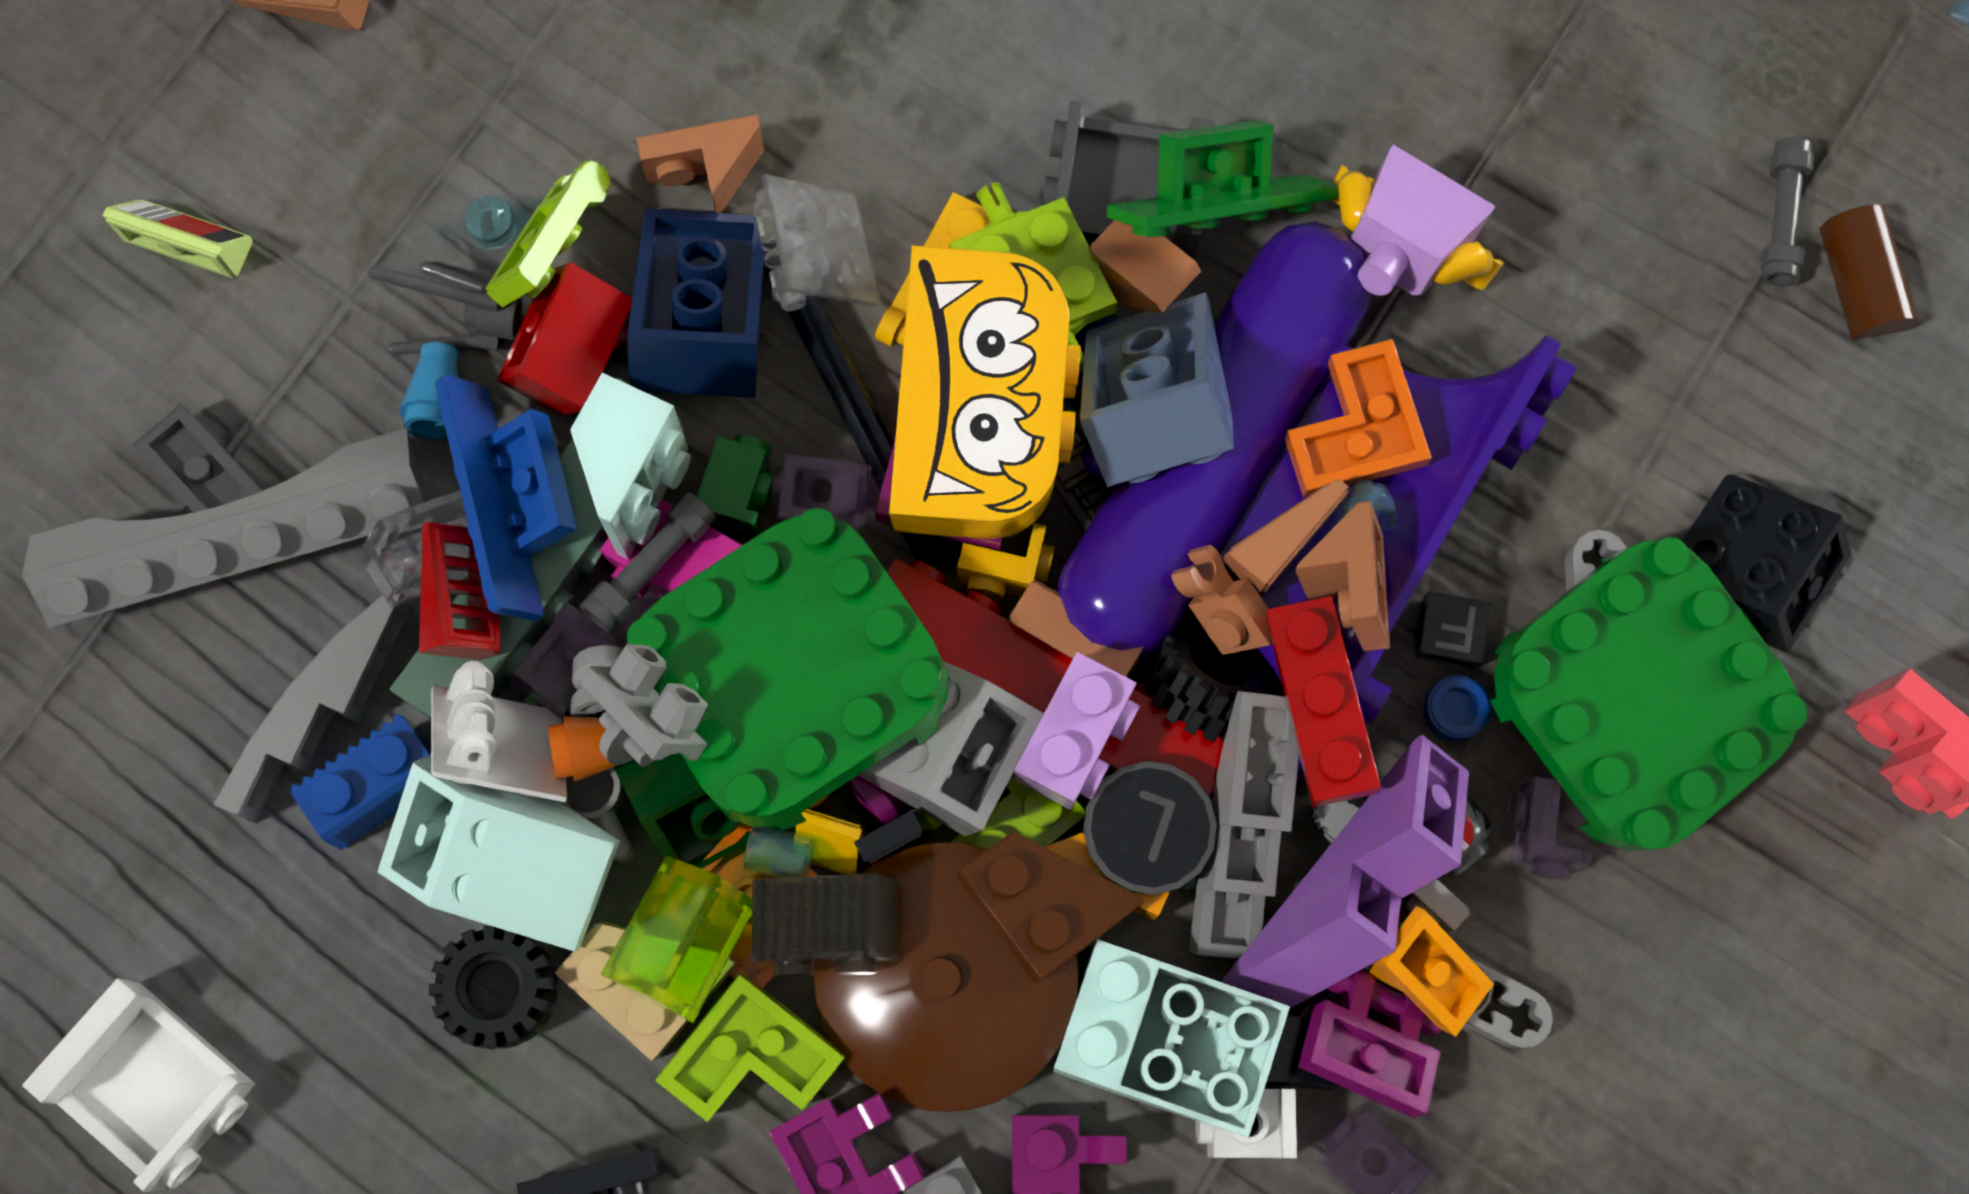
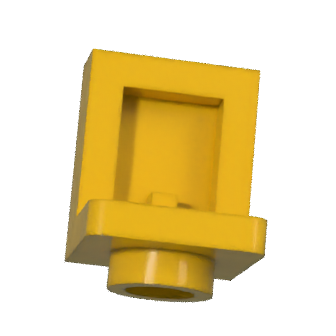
M1034 522L1026 557L963 543L957 567V582L967 584V591H976L991 600H1002L1005 593L1022 597L1031 581L1037 580L1047 583L1055 546L1043 544L1047 525Z

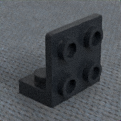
M1732 474L1726 475L1682 540L1687 548L1709 566L1736 604L1743 609L1755 613L1766 644L1786 653L1790 651L1852 555L1842 515Z

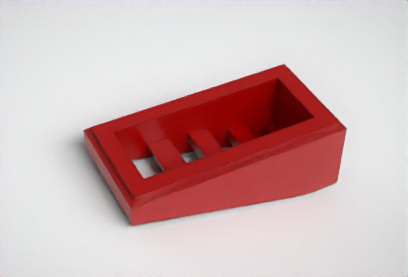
M434 522L423 524L419 653L482 660L500 653L499 614L492 613L488 609L486 598L482 592V580L473 542L467 527ZM444 543L469 546V558L445 555ZM447 569L467 571L468 582L448 579ZM450 593L468 596L467 605L451 604ZM453 618L466 619L467 630L454 628Z

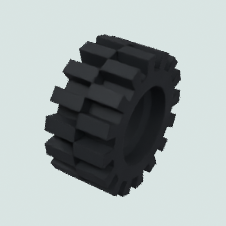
M1182 627L1177 628L1174 634L1172 633L1166 637L1143 678V682H1146L1143 687L1146 695L1154 696L1151 701L1157 710L1165 708L1168 710L1165 718L1173 724L1178 720L1186 724L1184 730L1193 735L1196 734L1197 730H1201L1206 740L1214 742L1218 736L1223 742L1225 740L1237 691L1269 695L1271 684L1270 681L1264 679L1267 674L1262 667L1252 666L1255 659L1249 653L1240 655L1238 652L1222 655L1208 634L1204 637L1199 628L1190 627L1187 632Z
M483 926V930L479 931L470 929L461 934L462 939L457 943L450 941L443 949L447 954L441 962L435 961L431 972L436 973L435 984L429 983V996H433L436 1003L431 1008L435 1017L441 1019L445 1024L442 1028L451 1036L461 1039L463 1043L486 1049L515 1047L517 1042L521 1040L528 1041L537 1034L535 1032L540 1024L545 1025L551 1016L548 1013L551 1003L556 1004L558 992L554 991V981L558 980L555 974L556 970L551 967L548 961L551 958L546 951L529 937L493 926ZM491 962L508 964L515 971L519 980V992L516 1000L508 1009L497 1014H485L478 1010L473 1004L469 993L470 982L475 972L483 965Z

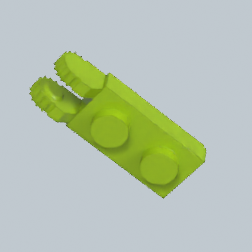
M585 161L574 170L573 174L564 175L550 188L485 288L487 290L486 294L501 307H505L524 294L529 298H534L550 283L556 272L550 265L556 255L566 251L580 235L582 227L577 221L586 207H596L602 203L607 195L606 192L610 190L611 177L608 175V170L604 169V165H600L598 161Z

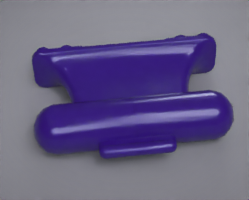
M1317 221L1288 225L1275 233L1259 249L1214 322L1232 412L1234 449L1223 452L1216 459L1207 463L1191 464L1188 462L1162 470L1153 478L1144 482L1129 483L1125 481L1112 487L1062 568L1054 590L1059 593L1070 623L1090 642L1116 650L1143 647L1139 659L1157 653L1166 637L1175 633L1190 608L1188 606L1189 603L1193 600V598L1186 597L1178 591L1171 576L1174 570L1194 565L1187 555L1189 551L1211 545L1219 552L1223 560L1231 547L1305 499L1302 496L1285 442L1287 430L1344 416L1328 367V361L1332 354L1353 349L1347 345L1369 311L1374 295L1363 288L1357 276L1367 256L1350 239V236L1345 231ZM1544 336L1527 354L1514 364L1493 374L1475 378L1444 379L1422 376L1403 370L1432 457L1428 466L1349 486L1347 489L1348 494L1340 506L1262 597L1267 607L1271 609L1309 600L1296 574L1297 565L1357 503L1371 501L1384 535L1387 613L1390 634L1490 459L1512 470L1523 452H1527L1544 427L1547 419L1543 415L1552 401L1560 397L1577 366L1556 355L1561 342L1550 336ZM1088 442L1082 453V462L1089 471L1103 478ZM1333 598L1366 725L1368 721L1372 722L1392 689L1370 676L1385 649L1363 652L1354 628L1343 627L1339 613L1338 598ZM1272 644L1257 648L1274 669L1281 682ZM1299 755L1296 783L1300 785L1306 779Z

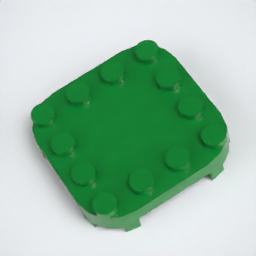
M822 508L809 509L802 515L794 516L773 525L663 596L643 614L642 618L636 620L627 632L628 644L648 645L654 648L666 661V668L653 688L659 695L667 683L684 684L694 689L708 703L695 729V732L707 743V746L698 760H688L682 753L680 754L702 789L732 822L736 820L751 827L778 826L784 831L805 822L806 819L801 812L915 738L921 746L939 729L937 720L947 701L950 677L932 637L865 540L846 522L833 518L830 512Z
M1675 537L1642 541L1602 559L1600 566L1520 630L1509 633L1494 651L1499 655L1494 671L1496 698L1490 700L1500 722L1513 721L1587 820L1579 827L1597 844L1606 843L1625 851L1668 848L1689 837L1777 762L1794 741L1796 731L1803 727L1807 719L1806 705L1797 696V690L1784 666L1709 566L1687 548L1680 539Z

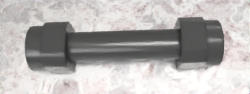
M1789 137L1778 140L1774 146V155L1771 157L1769 174L1774 179H1778L1771 244L1762 251L1760 269L1762 271V281L1772 286H1792L1799 283L1801 269L1804 267L1805 249L1797 246L1803 180H1806L1813 172L1814 154L1812 153V143L1803 138Z
M687 492L679 502H676L663 516L667 524L610 584L606 581L600 582L580 605L581 610L605 632L609 633L634 609L629 603L630 600L686 541L689 543L697 542L716 520L713 511L694 494Z

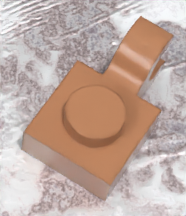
M1206 545L1191 549L1187 555L1194 565L1174 570L1171 574L1172 580L1181 594L1193 598L1188 606L1221 654L1226 655L1271 645V637L1265 617L1266 609L1269 608L1250 580L1245 578L1233 581L1224 567L1221 555L1213 546Z

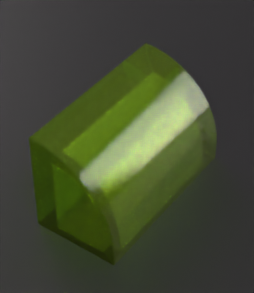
M666 856L602 970L601 975L656 1006L694 1023L758 903L719 875Z

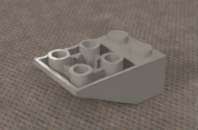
M943 661L950 680L948 681L947 701L937 720L939 729L921 746L914 738L858 776L961 835L968 836L983 830L1044 713L988 680Z

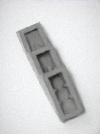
M390 590L382 594L339 631L288 686L247 743L215 800L214 806L256 823L284 764L308 774L335 715L356 724L360 723L413 611V608L400 594Z
M1237 691L1211 800L1217 822L1214 851L1201 873L1198 874L1189 945L1190 953L1239 959L1262 931L1265 897H1275L1281 832H1291L1299 759V751L1285 696Z

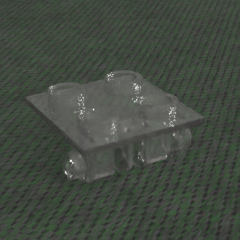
M768 174L761 176L764 189L756 193L757 201L752 205V210L759 227L761 248L769 251L764 255L765 265L769 268H775L769 272L773 288L772 296L775 301L781 303L782 310L794 311L806 305L805 296L807 295L875 307L881 305L874 277V268L870 261L861 224V214L856 204L855 195Z

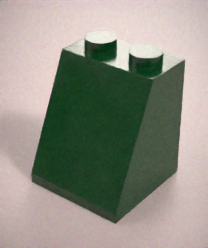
M680 753L671 754L662 760H653L652 763L645 767H641L634 759L614 767L640 822L679 885L691 874L720 858L722 860L716 867L762 843L758 839L762 835L771 832L775 836L782 832L778 826L765 827L754 834L748 830L737 843L705 859L725 836L731 834L740 826L741 822L736 820L732 822L711 800L698 783Z

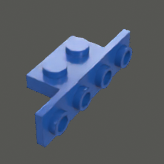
M445 374L435 381L440 403V415L445 425L454 462V474L459 483L468 521V533L473 542L482 580V592L486 598L488 609L495 614L537 621L545 615L530 557L577 530L549 416L546 413L529 409L498 428L489 387Z

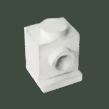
M1264 1089L1256 1113L1259 1126L1257 1131L1252 1136H1249V1138L1195 1121L1197 1143L1207 1144L1208 1157L1297 1158L1296 1090Z

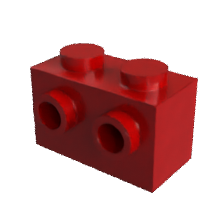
M572 262L554 268L556 272L550 283L533 298L497 378V382L560 416L582 410L600 375L603 373L610 354L617 351L627 337L629 320L626 318L632 305V298Z

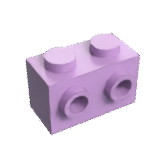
M1076 652L1014 770L1013 780L1072 810L1079 794L1092 800L1110 765L1099 759L1110 735L1121 741L1123 740L1140 705L1129 700L1136 682Z

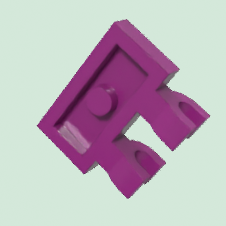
M882 1094L869 1098L839 1115L831 1098H828L769 1131L800 1194H897L926 1177L914 1152L873 1176L868 1171L853 1139L895 1117L885 1096Z
M1012 1115V1194H1080V1163L1127 1164V1136H1079V1115Z

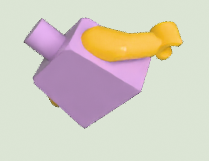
M1394 144L1387 153L1374 179L1369 176L1366 177L1360 171H1349L1347 166H1340L1333 180V183L1337 184L1338 198L1330 200L1340 205L1342 224L1351 231L1350 239L1367 256L1357 276L1363 288L1368 292L1383 296L1390 293L1394 286L1397 285L1411 295H1422L1434 283L1446 286L1462 280L1476 289L1484 290L1504 265V262L1500 259H1494L1492 253L1478 241L1474 242L1496 206Z

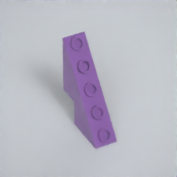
M1423 735L1417 737L1380 782L1381 790L1379 794L1368 797L1222 979V983L1292 1008L1395 952L1401 899L1461 865L1469 771Z

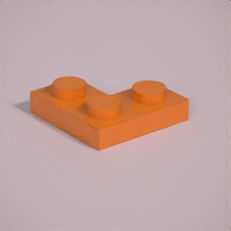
M1393 339L1332 354L1328 361V367L1344 416L1287 430L1285 442L1303 498L1310 496L1338 478L1346 485L1352 486L1428 466L1432 457Z

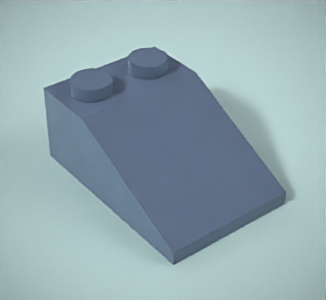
M1206 292L1173 302L1162 314L1145 311L1086 330L1080 423L1107 487L1125 481L1129 483L1144 482L1153 478L1162 470L1188 462L1191 464L1207 463L1216 459L1223 452L1234 449L1232 412L1211 306Z

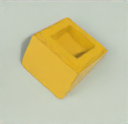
M808 809L801 812L806 821L796 825L795 855L805 863L846 876H855L858 872L862 856L854 842L869 834L867 828Z

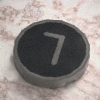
M1145 761L1121 767L1100 783L1092 800L1086 806L1082 833L1089 856L1103 878L1134 894L1156 896L1180 889L1201 873L1214 851L1217 822L1211 800L1195 778L1173 765Z

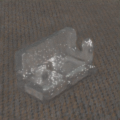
M460 490L379 518L358 553V558L391 608L421 597L423 524L434 522L467 527L468 521ZM444 543L445 555L469 558V546ZM447 569L448 579L459 581L468 579L467 571Z

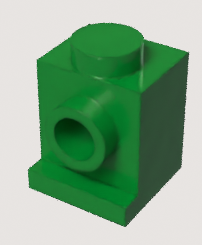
M743 434L737 435L735 440L717 436L697 497L716 516V520L710 526L749 538H755L762 533L761 519L756 510L757 507L764 510L768 508L777 479V474L770 472L769 457L772 446L769 443Z

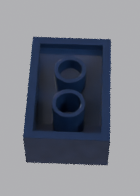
M644 209L627 334L629 385L643 392L756 398L767 216Z

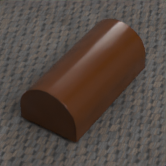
M1876 204L1861 206L1844 211L1828 219L1819 230L1851 340L1912 329L1918 324L1919 320L1885 207Z

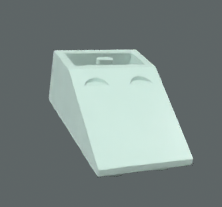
M428 755L412 764L377 872L428 907L575 952L582 945L620 840L559 801L540 797H526L514 792L473 784L464 785L451 780L431 777V755Z
M1097 939L1054 1066V1072L1105 1091L1249 1138L1290 1006Z

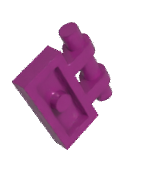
M1364 969L1328 987V990L1337 993V1000L1340 1003L1337 1005L1325 1000L1313 1006L1298 1067L1412 1118L1427 1114L1441 1051L1419 1042L1418 1039L1420 1031L1435 1037L1441 1029L1404 992H1396L1375 982L1374 975ZM1369 1008L1387 1016L1388 1023L1391 1025L1390 1028L1368 1019Z

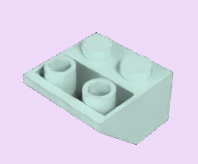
M602 373L570 431L598 517L617 555L629 560L637 543L642 546L646 545L654 534L661 515L660 510L656 508L667 488L669 487L674 490L683 480L690 464L691 455L687 453L688 446L673 405Z

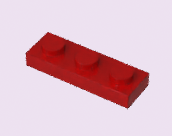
M1332 595L1266 609L1265 617L1312 808L1379 794L1381 785Z

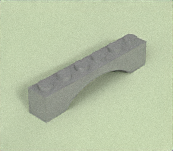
M405 428L345 445L320 463L282 483L218 507L185 515L150 520L90 518L31 535L29 537L22 577L48 627L52 628L430 518L428 480L408 429Z

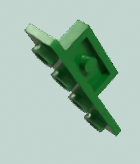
M1255 120L1159 134L1157 197L1107 205V218L1131 225L1132 233L1135 235L1159 237L1170 234V226L1183 224L1192 228H1213L1220 225V218L1231 216L1242 220H1260L1268 217V210L1276 208L1290 212H1308L1315 209V202L1336 199L1339 192L1337 184L1302 174L1271 179L1273 124Z

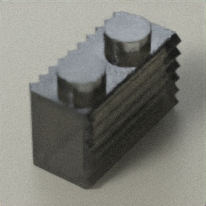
M867 873L752 880V962L773 965V976L775 977L814 976V964L835 963V974H876V961L898 960L900 955L897 948L900 941L897 934L899 930L897 919L900 914L897 907L899 903L897 894L899 884L897 879L880 874Z

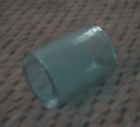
M753 827L745 850L744 869L803 883L807 877L812 860L814 838L769 827Z

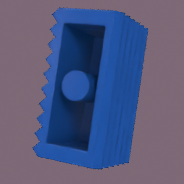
M394 715L392 724L383 722L381 731L371 730L370 739L360 738L359 746L349 745L347 754H337L336 762L326 761L325 770L315 769L313 778L304 776L302 785L292 784L291 795L320 838L331 846L333 845L343 850L397 812L413 762L431 755V745L418 727L404 716Z

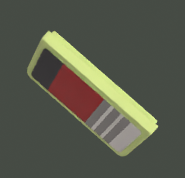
M134 200L106 207L102 215L124 242L233 278V276L238 277L253 244V239L249 235L145 200Z

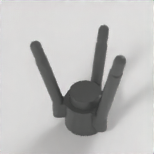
M430 262L421 263V272L450 284L379 267H371L368 270V275L372 279L465 303L464 325L473 327L476 331V334L390 343L387 350L392 355L420 353L422 345L429 342L446 343L457 350L481 348L498 351L501 338L515 340L522 318L523 296L505 307H501L486 294L487 290L485 288L488 282Z

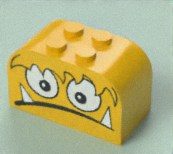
M912 245L889 510L895 532L998 539L1014 535L1026 529L1040 517L1047 507L1054 489L1058 462L1070 463L1071 452L1073 451L1076 412L1063 411V398L1075 399L1081 346L1068 345L1069 309L1066 297L1053 275L1037 262L1012 253Z

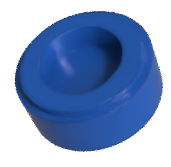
M1454 675L1442 679L1431 688L1424 700L1423 714L1428 727L1438 737L1451 742H1461L1472 738L1484 729L1490 719L1491 702L1487 691L1476 680L1467 676Z

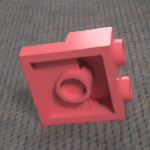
M1908 669L1858 693L1844 712L1857 722L1858 732L1868 742L1881 749H1889L1893 753L1878 772L1893 784L1891 788L1895 796L1907 806L1918 811H1925L1927 814L1941 811L1950 819L1961 814L1969 806V717L1912 669Z

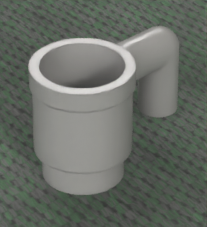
M614 767L575 783L573 776L566 777L567 799L561 803L620 840L613 860L622 864L630 862L636 855V846L627 837L617 816V813L624 805L626 792Z

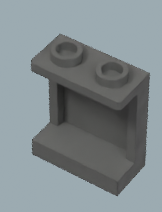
M1070 101L1067 121L1055 120L1050 157L1061 158L1059 177L1046 176L1042 205L1064 197L1086 241L1094 242L1114 221L1107 218V205L1157 197L1159 134L1177 131L1083 117L1081 115L1082 103ZM1192 117L1189 130L1216 126V121ZM1183 224L1170 226V234L1165 235V237L1188 256L1194 258L1202 228L1187 227Z

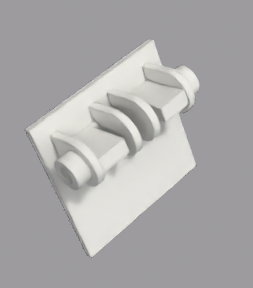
M477 661L463 664L455 672L449 688L437 685L432 686L431 777L451 780L464 785L473 784L514 792L526 797L566 801V778L556 779L547 728L549 725L562 723L561 711L492 697L491 692L494 687L493 674L485 665Z

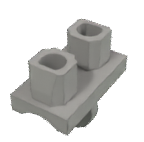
M627 644L610 667L588 666L579 681L588 693L606 710L599 719L600 724L606 729L600 740L599 750L614 765L625 764L634 759L641 767H645L652 763L653 760H662L676 753H682L688 760H698L707 743L695 732V729L708 703L694 689L684 684L667 683L659 695L653 688L666 668V661L654 648L648 645Z

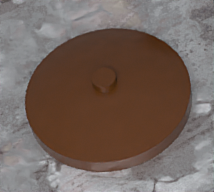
M949 842L929 843L895 852L876 862L861 873L841 894L829 913L818 941L814 966L815 997L823 1027L831 1044L845 1055L844 1063L865 1084L878 1093L913 1108L940 1112L965 1111L998 1102L1021 1089L1044 1069L1060 1048L1079 995L1080 966L1078 954L1038 984L957 875L962 868L988 850L981 846Z

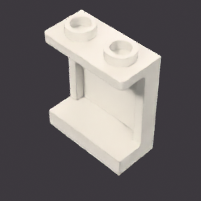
M117 978L22 1084L41 1103H53L60 1106L137 1175L133 1183L143 1192L164 1191L167 1186L175 1189L182 1184L200 1164L202 1157L197 1152L214 1132L218 1135L225 1133L244 1114L248 1107L244 1097L256 1085L140 982Z

